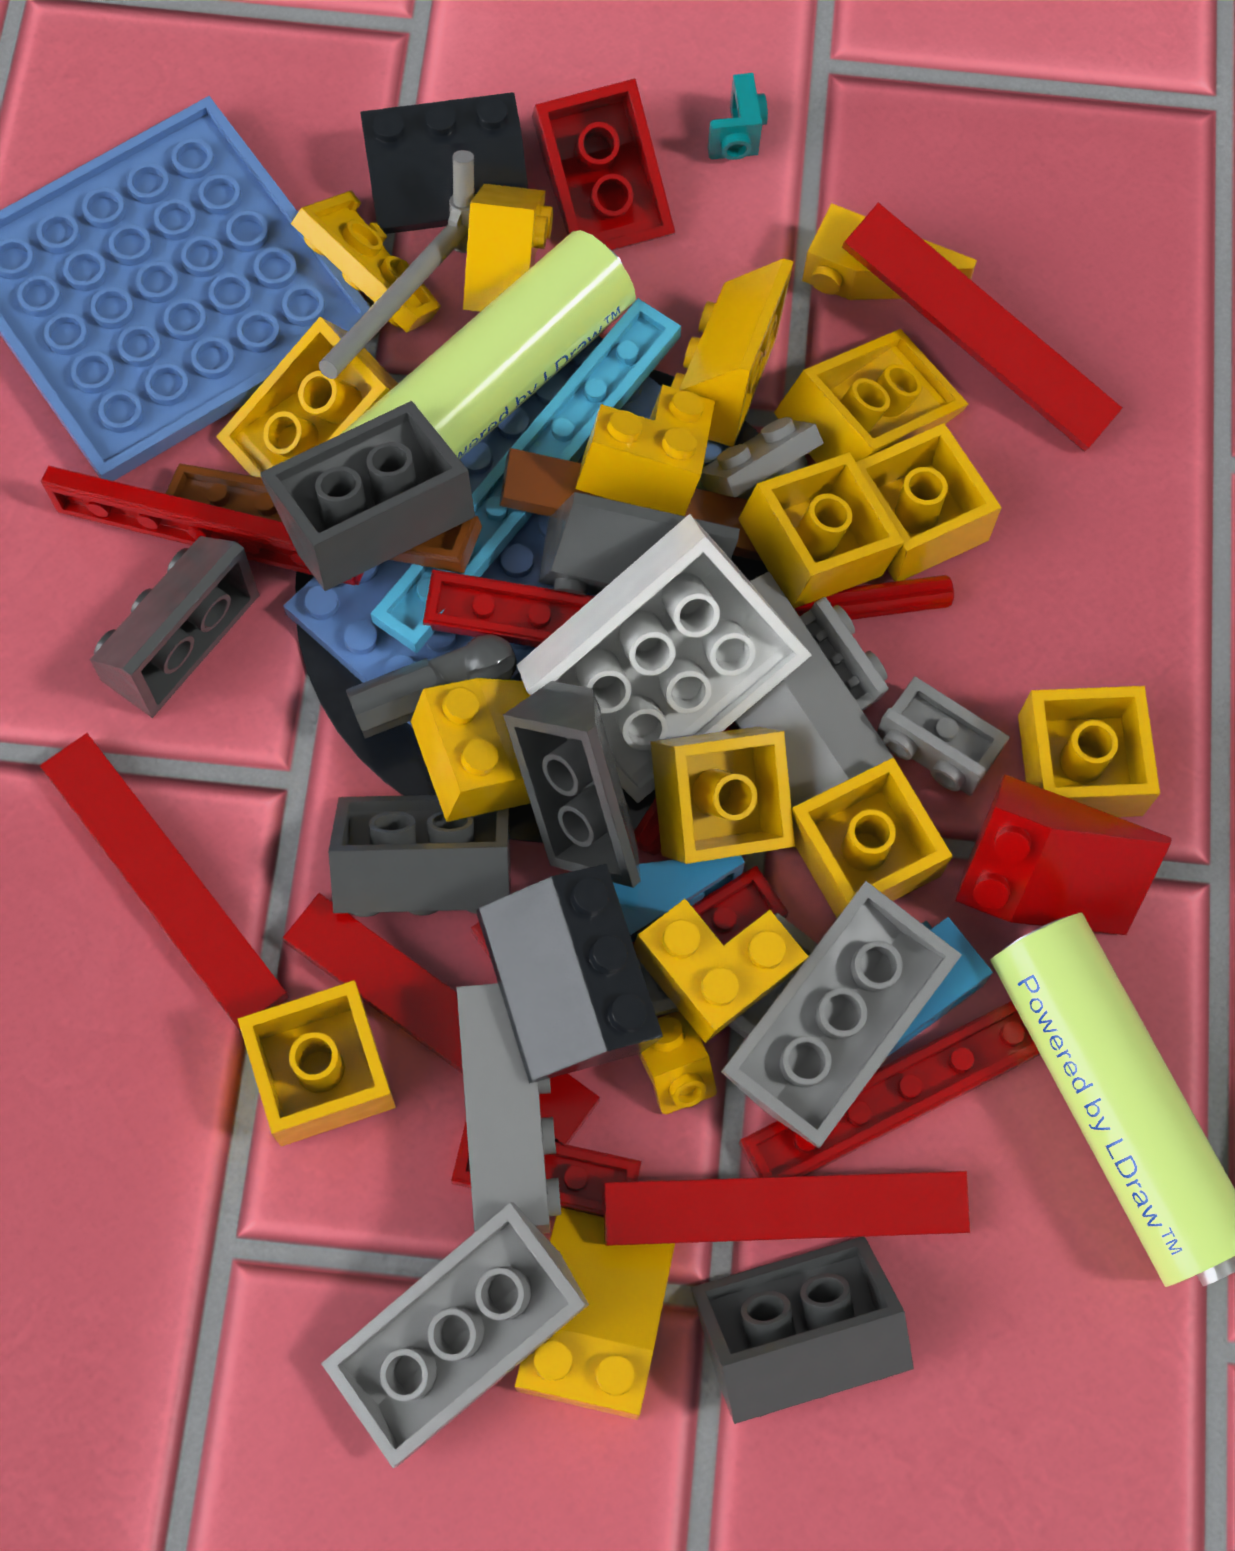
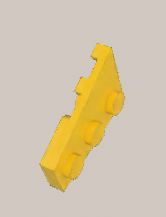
M352 190L302 207L291 222V225L304 236V241L309 248L327 257L342 272L344 280L351 287L364 292L374 303L410 266L407 261L391 256L383 246L387 235L377 223L367 225L357 212L361 202ZM423 283L388 322L408 333L430 322L441 308V305Z

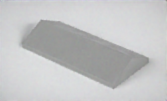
M767 572L749 582L812 656L735 720L734 723L738 729L763 727L784 731L792 809V807L893 758V756L771 573Z
M865 881L810 953L806 961L800 966L728 1061L721 1073L763 1111L817 1148H820L962 954Z
M509 1203L321 1364L392 1468H395L584 1310L589 1303L561 1253L514 1203Z

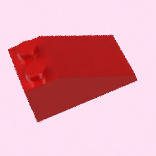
M635 78L535 104L532 119L546 171L567 235L572 231H584L593 235L613 251L676 233Z
M1004 774L964 867L955 901L1010 923L1044 926L1060 918L1083 913L1093 932L1127 935L1171 845L1172 838Z

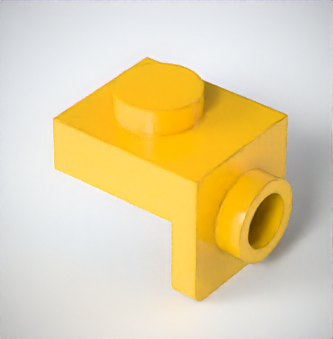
M680 1011L657 1018L663 1037L641 1054H638L653 1084L658 1106L662 1114L665 1115L682 1108L694 1106L700 1101L715 1096L717 1093L709 1054L697 1032Z

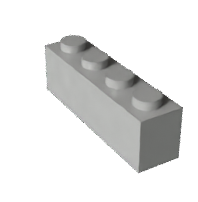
M498 983L457 987L474 1232L507 1204L514 1203L542 1234L551 1233L549 1216L561 1215L558 1178L546 1179L544 1155L556 1154L553 1117L541 1118L539 1094L551 1093L550 1078L529 1084Z

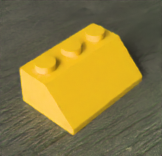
M783 258L729 280L723 284L716 303L707 301L698 328V332L703 334L701 338L691 337L683 367L688 370L686 374L677 372L671 387L682 391H690L698 396L715 401L708 440L731 447L736 443L777 338L794 261Z

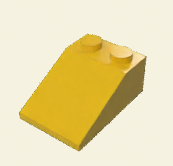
M319 317L216 437L250 476L261 478L260 472L340 435L398 383L365 348L357 354L335 379L324 376L319 369V362L342 339L347 331Z
M900 328L803 370L774 411V414L778 419L790 417L792 420L816 424L824 444L812 450L809 454L817 463L848 452L851 453L855 462L942 423L946 424L963 412L969 404Z
M474 678L422 690L410 722L446 822L530 803L503 714L531 696L526 691L523 681Z
M561 1207V1215L556 1216L550 1242L561 1253L589 1305L520 1363L515 1389L520 1393L638 1420L653 1356L675 1243L606 1246L604 1242V1217Z

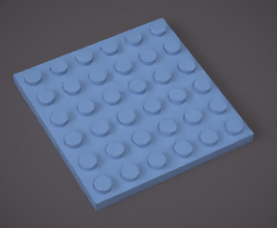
M210 96L0 210V335L99 478L115 481L244 405L319 317L348 332L370 308L359 291L351 287L344 280L342 272L327 257L309 248L304 241V236L291 225L298 211Z

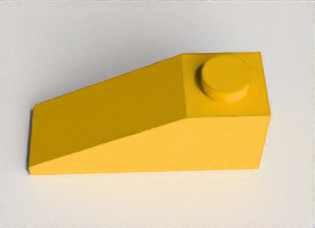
M831 203L807 251L802 281L813 285L814 288L822 293L836 294L849 300L903 299L842 248L844 241L866 216ZM924 240L971 280L977 260Z

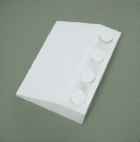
M689 514L520 661L517 667L526 691L530 695L551 681L593 688L601 709V718L609 746L615 758V766L621 787L639 803L655 789L650 741L724 731L812 655L725 552Z

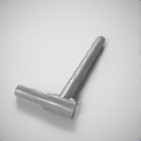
M460 150L453 154V195L449 200L450 216L448 225L319 362V369L327 378L335 379L453 250L467 253L470 202L475 197L474 155L471 152Z

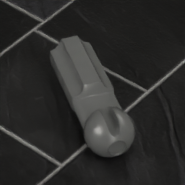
M483 634L470 640L464 647L430 660L425 658L346 689V693L365 738L411 721L424 688L474 678L510 680L516 670L517 660L508 641L493 634Z

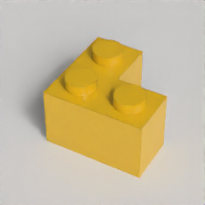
M483 184L472 199L469 213L463 310L481 312L535 265L536 252L538 249H545L546 238L550 239L552 230L553 207L544 206V190Z
M662 384L650 419L629 411L601 404L584 451L575 489L614 501L685 516L702 474L715 401L698 396L690 391H682Z
M686 899L682 900L640 932L633 944L638 960L705 1043L793 975L809 957L771 910L767 911L723 946Z

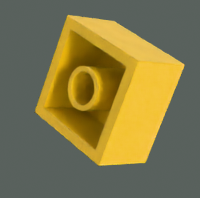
M945 423L856 462L904 540V544L887 568L894 581L905 580L989 541L1002 507Z
M850 452L757 483L738 518L767 570L771 573L793 608L881 577L904 544V540Z
M1145 686L1031 690L1018 714L1026 782L1116 817L1143 816L1160 795Z
M751 727L650 741L662 856L684 864L795 847L784 731Z
M894 757L792 807L795 847L836 918H838L865 881L894 901L941 877L953 856Z
M355 980L238 1018L271 1134L281 1147L396 1108Z

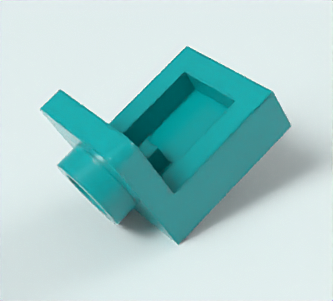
M753 73L734 74L730 99L732 118L716 119L710 122L707 147L710 159L726 158L738 160L746 156L759 154L762 125H767L768 120L765 93L757 94Z

